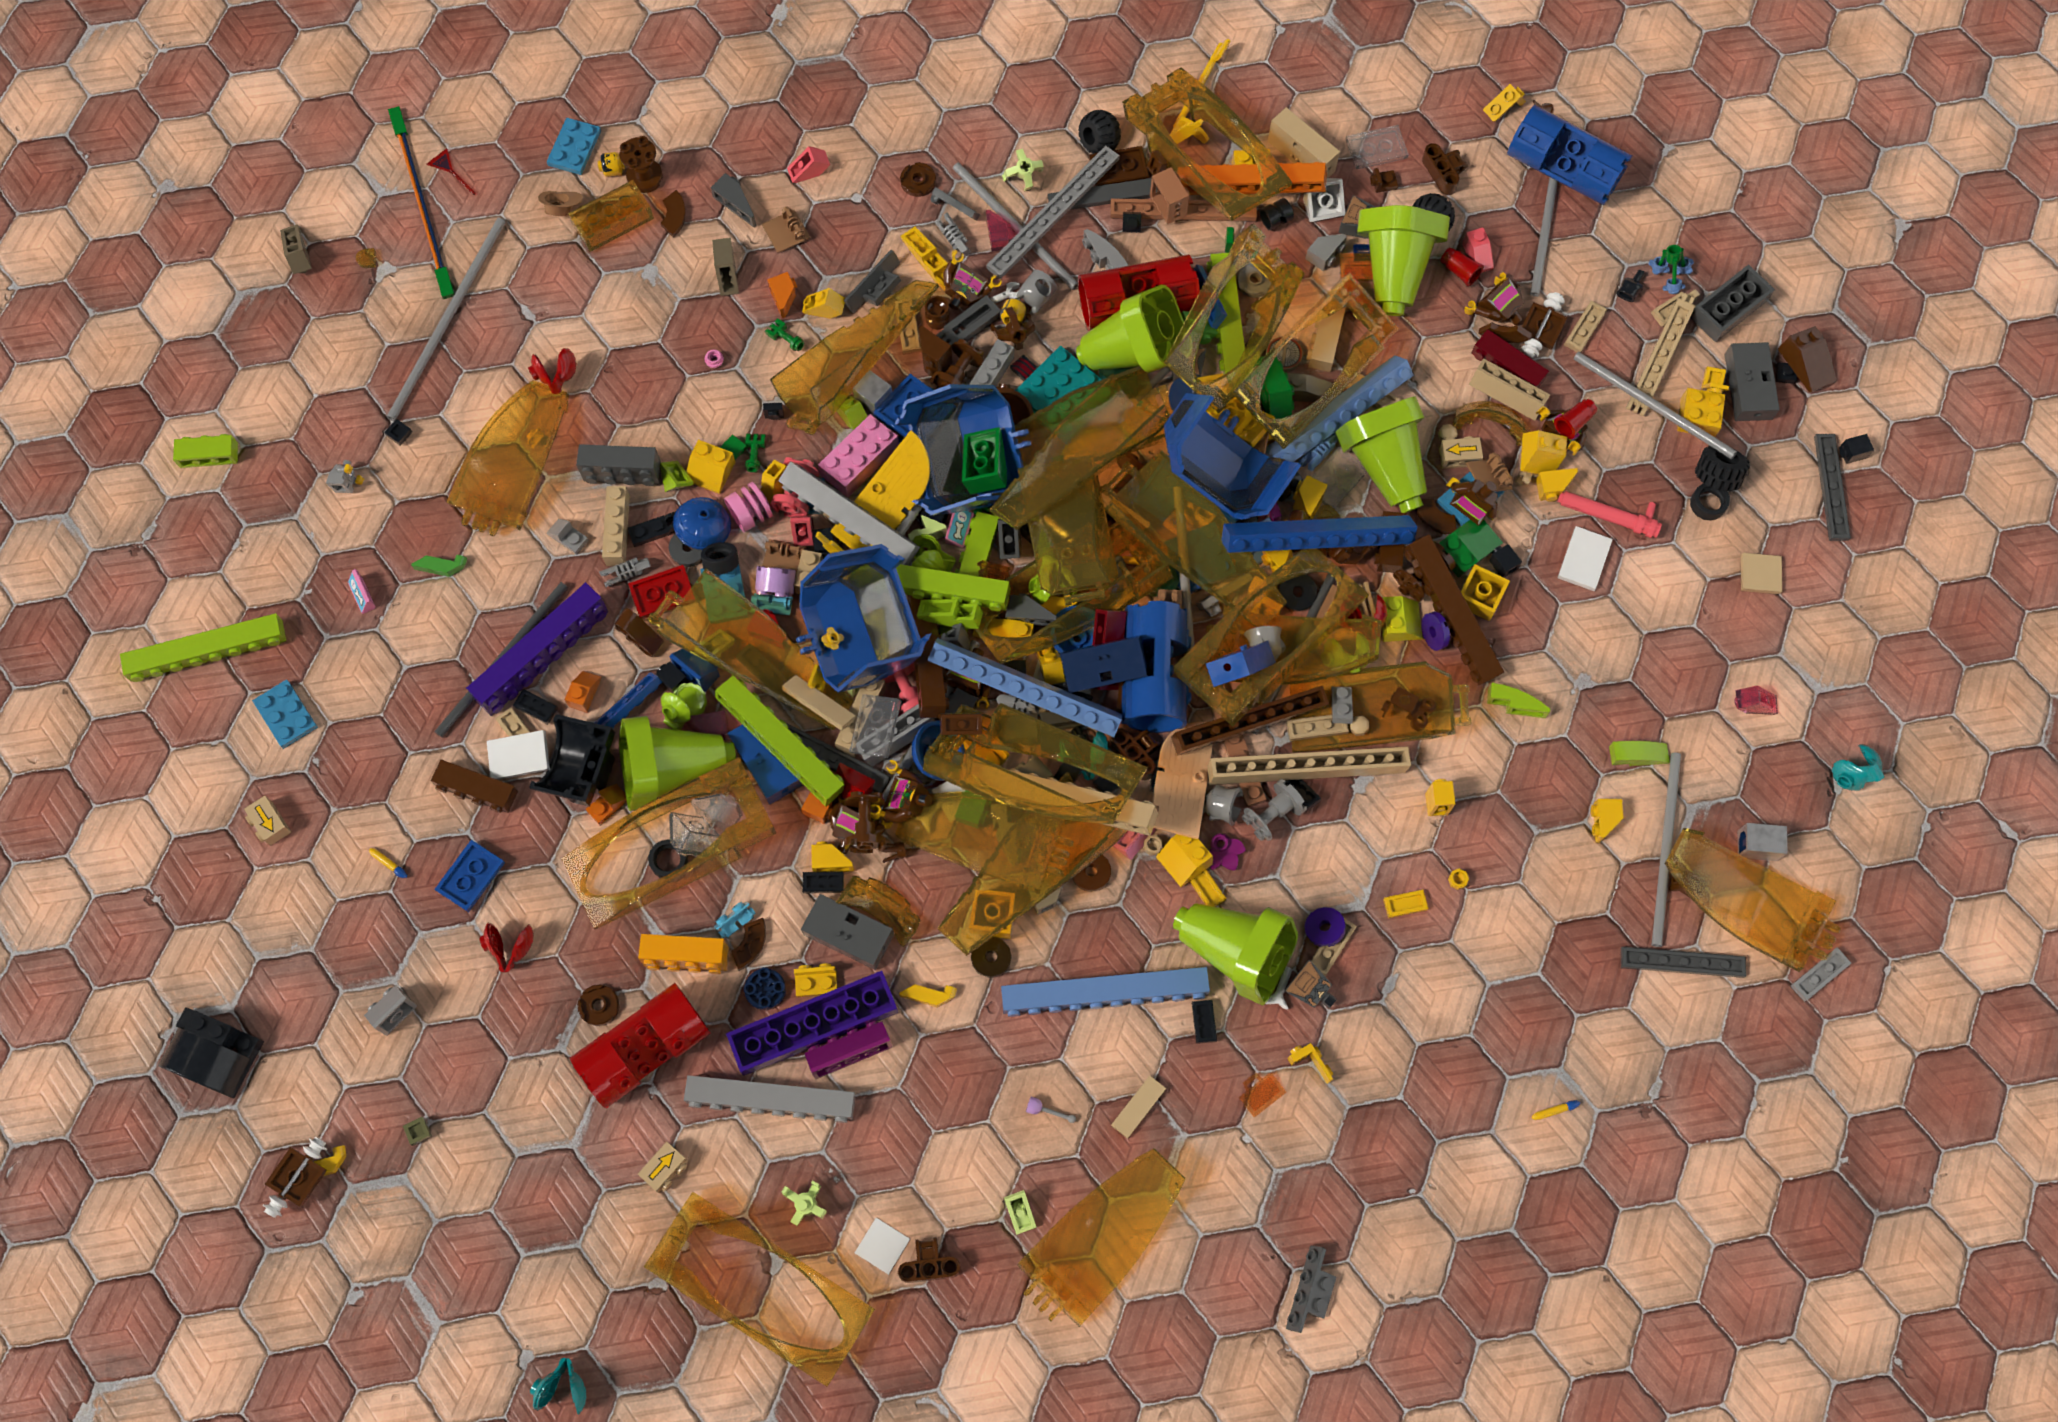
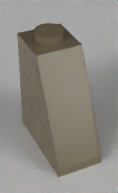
M731 237L712 240L714 266L721 296L739 294Z

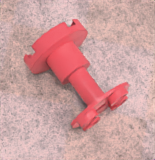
M790 457L785 458L784 465L788 466L790 461L797 463L816 477H819L820 472L813 467L814 463L807 459L798 461ZM784 490V494L774 495L770 503L774 511L779 512L780 509L785 512L784 516L787 517L807 516L809 511L808 504L797 498L798 494L795 492L789 493Z
M914 662L882 679L885 680V683L897 681L901 690L899 697L903 701V705L897 713L898 717L918 705L917 687L912 686L907 677L915 670Z

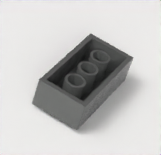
M1748 264L1696 305L1690 318L1713 341L1717 342L1766 303L1775 289Z
M579 444L576 466L584 482L590 484L605 482L610 485L616 483H624L626 485L643 484L645 486L660 485L661 461L656 447Z

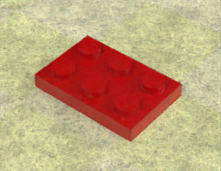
M684 565L628 583L641 619L696 601Z

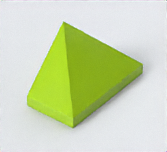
M678 461L660 463L665 492L693 485L692 479Z

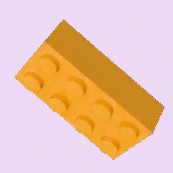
M641 934L638 959L648 970L652 971L668 968L667 970L671 972L688 969V972L700 973L701 970H708V973L721 974V971L727 972L729 946L722 938Z

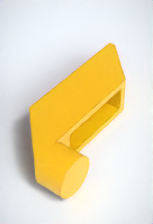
M914 984L901 991L899 996L938 1008L955 998L957 988L946 985L944 992Z
M344 1145L332 1148V1157L314 1161L327 1169L324 1176L336 1173L345 1160L347 1154Z

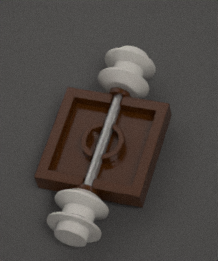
M1557 292L1547 295L1548 300L1544 301V306L1533 302L1521 326L1532 333L1531 339L1525 341V345L1521 348V351L1529 358L1538 357L1542 346L1552 350L1568 318L1557 313L1565 302L1562 295Z
M316 1136L314 1139L309 1138L311 1144L308 1147L303 1146L306 1155L292 1147L289 1148L265 1183L266 1186L279 1193L278 1196H269L271 1200L269 1204H263L266 1208L264 1210L265 1213L274 1218L277 1215L282 1216L280 1210L288 1207L286 1199L299 1207L304 1205L327 1171V1169L313 1161V1158H322L320 1152L321 1150H327L324 1147L326 1142Z

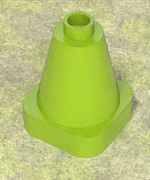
M1405 205L1368 208L1359 211L1357 234L1369 238L1375 303L1383 305V315L1404 316L1405 307L1413 306L1434 243L1446 242L1448 239L1449 216Z
M1159 285L1123 300L1119 311L1082 336L1080 345L1076 348V354L1082 365L1088 366L1095 371L1141 367L1145 372L1151 373L1171 366L1188 357L1191 352V341L1172 291L1166 285Z
M1416 396L1356 417L1346 422L1336 431L1343 453L1354 452L1390 507L1399 505L1401 513H1407L1424 506L1420 496L1427 493L1417 424L1424 419V415Z
M648 716L622 718L619 733V754L629 811L654 809L658 797L725 775L726 766H734L736 764L734 743L724 742L721 735L650 727Z
M1195 903L1190 909L1184 906L1181 907L1173 922V929L1179 931V940L1230 978L1240 996L1260 1005L1266 1004L1270 999L1293 955L1298 940V932L1293 918L1270 907H1267L1261 915Z

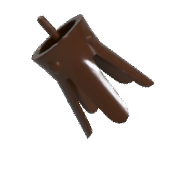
M904 842L886 843V845L893 846L886 847L881 852H897V854L885 858L883 863L896 858H906L905 851L911 850V848L905 849Z

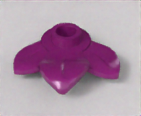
M1216 834L1211 839V849L1209 850L1213 856V865L1210 868L1215 870L1222 864L1228 870L1235 871L1239 863L1237 855L1246 851L1243 843L1238 839H1229L1225 834ZM1219 841L1225 842L1223 847H1218Z

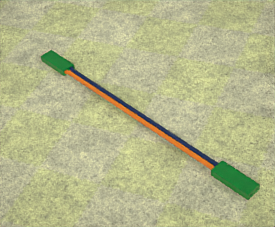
M398 106L388 109L395 135L400 140L435 261L436 269L434 271L444 300L453 297L455 294L448 270L444 267L407 142V129L401 109Z

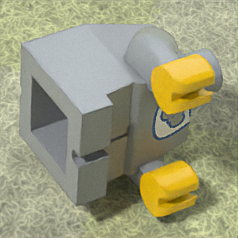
M344 460L343 465L336 464L328 475L326 484L335 493H353L354 488L352 485H362L364 477L362 478L361 475H357L355 478L351 461Z

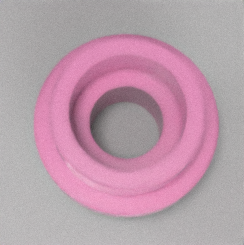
M710 350L705 355V363L710 368H717L724 361L722 353L717 350Z

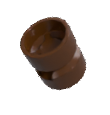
M932 296L925 302L926 323L930 328L936 330L943 329L949 323V305L942 296Z

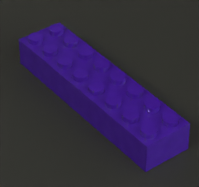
M585 582L466 689L490 716L499 713L509 700L517 697L520 690L528 687L538 674H542L547 670L548 665L560 659L566 649L573 647L583 634L589 633L593 625L606 617L609 611L604 601Z
M879 971L726 1033L739 1071L745 1076L802 1053L814 1045L824 1044L831 1038L846 1035L847 1032L853 1029L866 1027L872 1021H880L898 1014V1009L883 971Z

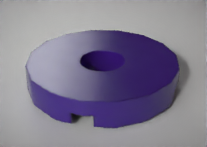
M1435 611L1425 614L1421 625L1423 637L1427 645L1432 650L1438 651L1448 646L1450 630L1448 626L1445 627V618Z
M1329 907L1318 908L1311 912L1304 926L1306 935L1311 943L1319 947L1334 946L1342 940L1346 932L1344 917L1339 911ZM1325 923L1331 925L1328 931L1320 930V927Z

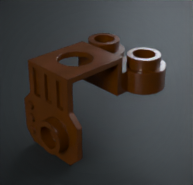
M1398 686L1396 691L1393 692L1391 700H1386L1381 710L1384 711L1382 717L1384 718L1390 705L1393 704L1409 712L1407 719L1411 720L1410 725L1412 729L1423 731L1428 724L1426 716L1434 712L1436 704L1430 698L1419 701L1420 697ZM1402 695L1408 696L1410 704H1401L1399 697Z

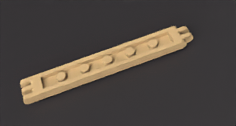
M1684 293L1682 298H1677L1636 385V388L1652 398L1696 306L1692 304L1695 299L1693 296L1690 297L1689 301H1685L1688 296L1687 293ZM1631 396L1626 409L1630 410L1632 404H1634L1633 412L1637 413L1640 407L1642 408L1640 415L1644 416L1648 406Z

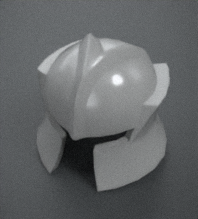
M1261 626L1247 630L1244 633L1250 646L1269 641L1275 660L1286 649L1285 644L1280 638L1281 627Z
M1217 784L1215 788L1205 795L1203 810L1210 816L1209 820H1223L1233 826L1241 811V808L1233 806L1236 797L1243 796L1242 789L1240 787L1227 789Z

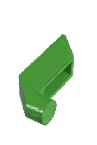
M426 555L412 563L411 566L414 570L450 577L465 567L467 558L462 555H456L455 560L451 561Z

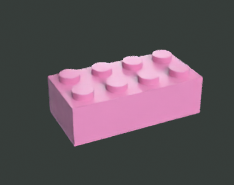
M870 414L818 464L820 476L848 498L890 457L899 445L898 436Z

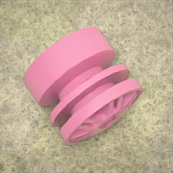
M753 482L748 484L750 493L745 487L741 488L742 498L736 492L724 498L730 514L744 533L755 527L754 517L762 523L765 521L762 513L767 519L773 516L767 498Z

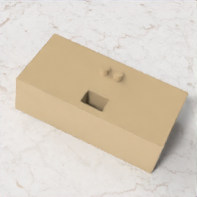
M1287 107L1271 120L1268 142L1293 163H1326L1327 178L1335 172L1340 151Z

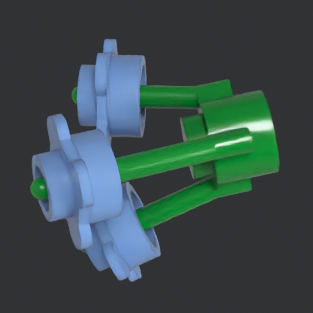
M1678 245L1668 246L1667 250L1662 251V257H1656L1648 263L1652 267V272L1656 275L1663 272L1668 273L1670 270L1667 267L1668 263L1673 265L1672 278L1668 279L1666 286L1662 288L1670 294H1677L1681 289H1685V284H1682L1681 279L1676 278L1677 275L1691 274L1693 272L1691 268L1694 264L1693 259L1684 257V248Z

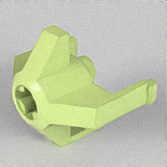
M1023 149L1016 150L1018 158L1016 166L1006 169L1002 177L1003 181H1007L1009 177L1018 176L1024 180V191H1027L1033 187L1031 176L1033 171L1038 170L1041 172L1044 166L1042 160L1032 161L1026 157Z
M813 1180L808 1193L798 1195L786 1186L781 1191L786 1198L794 1202L797 1211L790 1222L796 1226L799 1225L805 1216L814 1214L823 1219L827 1213L825 1209L817 1206L815 1198L821 1186Z

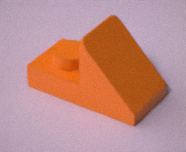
M617 784L598 791L600 797L590 807L585 809L599 825L627 802L625 792Z

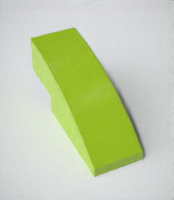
M957 599L921 600L917 618L950 627L961 623L964 628L979 629L983 611L979 604H960Z
M1491 683L1488 688L1487 704L1506 706V714L1546 718L1550 713V708L1544 703L1519 689L1497 683Z
M1613 741L1609 746L1612 765L1629 764V766L1670 763L1666 743Z

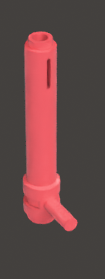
M1568 491L1562 492L1557 500L1561 506L1626 527L1637 534L1643 533L1649 538H1657L1662 523L1653 519L1656 508L1654 502L1648 504L1644 516L1641 514L1635 515Z

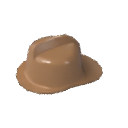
M546 191L540 193L538 199L544 204L546 214L564 216L570 212L572 206L582 202L583 196L577 192Z

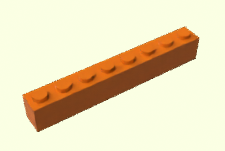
M1321 162L1180 166L1179 176L1183 187L1188 189L1190 195L1326 192L1327 169L1326 163Z

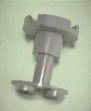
M1283 779L1274 784L1277 796L1269 801L1270 807L1258 816L1253 810L1249 808L1244 809L1242 819L1247 825L1251 824L1256 830L1254 832L1261 841L1264 839L1270 841L1272 839V834L1267 824L1277 816L1282 818L1289 811L1300 816L1307 810L1306 806H1302L1304 800L1291 784L1286 786Z

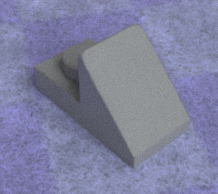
M558 519L547 532V535L576 555L589 541L585 535L574 529L569 521Z

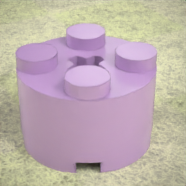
M757 566L756 594L773 595L775 592V596L792 597L796 570Z

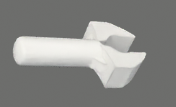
M1007 283L1005 292L995 295L990 299L995 304L1007 298L1020 300L1021 298L1017 297L1018 292H1012L1020 288V283Z

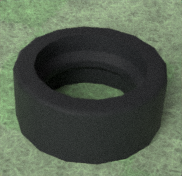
M1705 483L1697 487L1690 498L1692 511L1703 520L1711 521L1718 519L1725 513L1730 504L1728 491L1714 489ZM1704 492L1716 495L1721 503L1720 508L1717 510L1705 508L1699 500L1700 495Z
M728 542L713 543L705 547L701 552L703 569L710 574L719 575L731 572L739 564L737 548Z
M669 839L656 843L648 856L649 866L654 874L665 880L677 879L683 875L689 862L688 854L683 846L677 841ZM664 849L676 850L680 855V863L677 868L672 871L660 869L656 861L658 854Z

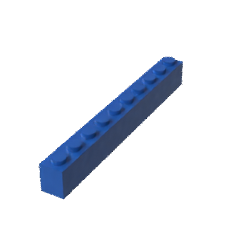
M1410 515L1228 523L1223 525L1221 541L1228 553L1411 544L1415 541L1417 525Z

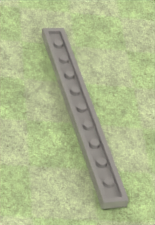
M1105 146L987 264V269L1001 279L1119 160L1120 155Z

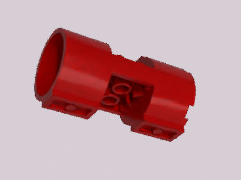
M1189 254L1078 275L1079 298L1087 330H1092L1119 311L1123 300L1159 285H1166L1172 291L1180 313L1182 311L1191 312L1199 310V306L1196 305V302H1200L1201 297L1199 279L1197 278L1196 271L1190 265L1193 264L1191 256Z
M673 983L642 1005L637 1012L607 1033L604 1032L569 1057L593 1096L604 1108H608L639 1086L642 1078L673 1056L678 1058L710 1035L711 1032L679 986Z

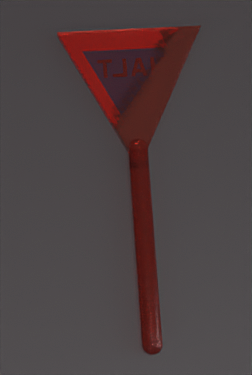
M447 148L426 164L452 173L472 195L476 194L453 170Z

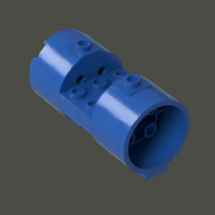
M1537 105L1532 106L1521 122L1507 151L1508 156L1603 206L1608 201L1606 196L1613 193L1628 166L1625 163L1630 162L1633 156Z
M1148 601V605L1144 606L1139 604L1127 605L1124 610L1127 611L1124 638L1141 635L1149 674L1146 677L1127 680L1122 685L1121 724H1127L1130 728L1142 732L1148 729L1150 733L1172 732L1175 729H1183L1187 725V705L1191 702V692H1189V685L1184 681L1172 677L1173 665H1170V658L1184 654L1191 647L1192 638L1189 636V629H1187V609H1181L1180 604L1168 601Z

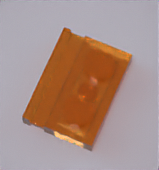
M1340 253V282H1347L1352 277H1355L1357 281H1373L1370 253Z
M984 560L977 563L980 566L978 571L979 577L1009 581L1011 588L1009 595L1014 593L1012 576L1009 575L1010 567Z

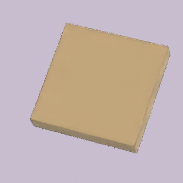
M1742 553L1741 591L1781 594L1782 556Z

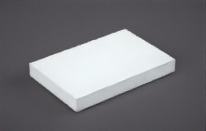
M1576 526L1557 578L1595 591L1613 539Z
M544 730L487 741L491 778L500 780L550 770L546 731Z

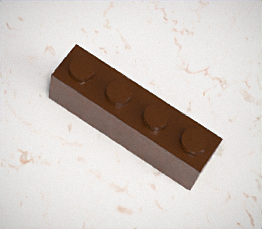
M440 760L431 779V782L436 786V790L443 793L447 791L454 793L453 796L462 800L466 797L478 806L488 805L491 810L497 813L502 811L509 813L518 793V790L513 785L444 760Z

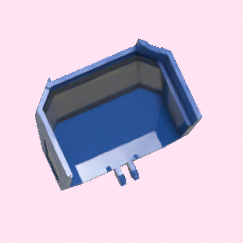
M949 384L904 401L901 416L896 419L894 425H909V430H912L924 444L930 462V476L924 492L925 499H916L912 501L913 503L923 507L930 515H941L989 508L1020 498L1026 481L1020 449L1030 447L1032 444L1031 441H1023L1018 444L1017 437L1026 436L1029 434L1028 429L1015 431L1010 404L994 385ZM1000 427L1007 467V487L970 494L962 483L964 434Z
M1186 393L1164 424L1172 473L1233 518L1242 520L1254 516L1268 515L1301 467V464L1281 458L1269 457L1251 447L1233 432V429L1239 422L1237 416H1234L1226 427L1224 422L1230 415L1228 409L1221 413L1218 420L1206 412L1214 397Z
M883 544L830 553L800 582V610L808 634L797 637L796 641L797 643H804L811 640L812 646L800 649V653L805 655L815 652L824 681L837 692L873 685L909 666L921 656L923 648L931 634H926L922 639L920 638L896 568L905 558L900 555H894ZM829 627H833L838 634L844 636V640L838 644L839 648L837 650L826 647L821 640Z

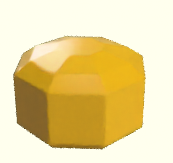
M1459 868L1450 873L1448 881L1451 887L1459 890L1467 886L1469 876L1466 871Z

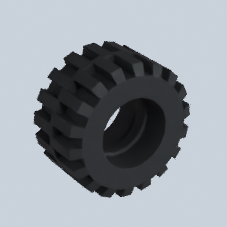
M1711 446L1704 448L1695 468V474H1697L1696 476L1701 482L1709 487L1722 491H1734L1742 486L1750 468V462L1739 451H1737L1733 459H1730Z

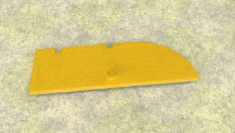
M910 430L854 501L895 530L907 516L901 510L904 507L909 511L912 510L916 505L912 501L922 497L930 476L928 453L920 438L912 430ZM840 523L838 525L835 524L830 531L851 549L868 547L860 541V536L849 534L844 530L845 526Z

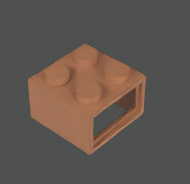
M1170 167L1153 175L1150 198L1165 222L1169 224L1187 216L1190 193L1186 187H1183L1178 173H1175Z

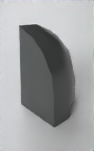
M961 623L953 625V629L949 630L947 634H942V640L970 651L969 636Z

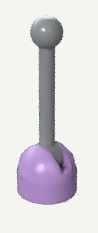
M1031 1096L1026 1109L1027 1113L1038 1114L1040 1111L1067 1119L1070 1123L1076 1121L1074 1115L1068 1116L1043 1107L1038 1098Z

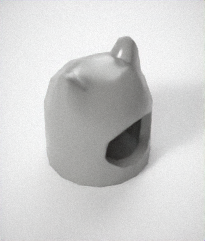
M1034 270L1022 284L1017 297H1022L1032 307V312L1037 313L1057 290V285L1048 274L1040 270ZM1044 280L1047 282L1049 288L1043 286L1039 281Z

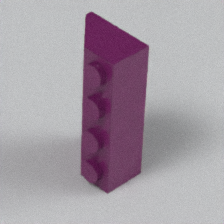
M878 1020L872 1021L866 1025L867 1028L862 1030L858 1028L847 1032L845 1037L839 1038L837 1036L827 1041L828 1044L821 1047L818 1044L808 1048L805 1056L815 1080L893 1048L883 1021L879 1023Z

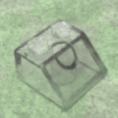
M719 793L695 798L691 801L698 815L730 834L743 816L740 809L741 806L737 804L738 800L729 794L725 796Z
M671 812L669 815L670 843L676 849V852L682 856L692 855L700 859L704 857L713 858L722 839L714 828L703 817Z

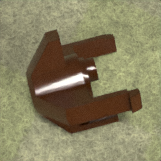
M1012 307L1005 308L1010 322L1006 325V328L997 330L994 324H991V332L995 334L997 339L1011 341L1015 344L1016 350H1021L1027 336L1036 330L1035 324L1031 319V314H1026L1027 322L1021 323L1018 321Z
M1366 546L1359 554L1354 550V547L1327 549L1328 554L1339 564H1357L1373 546Z

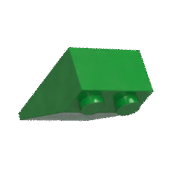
M1000 427L964 434L962 483L970 494L1007 487V467Z
M1469 520L1439 542V544L1444 547L1442 551L1446 555L1450 553L1453 557L1456 567L1452 571L1459 578L1470 570L1474 564L1479 563L1495 548L1502 545L1503 542L1485 520L1479 526L1472 520Z

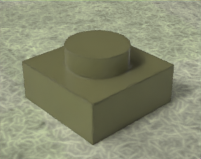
M424 1117L403 1125L411 1146L432 1137Z

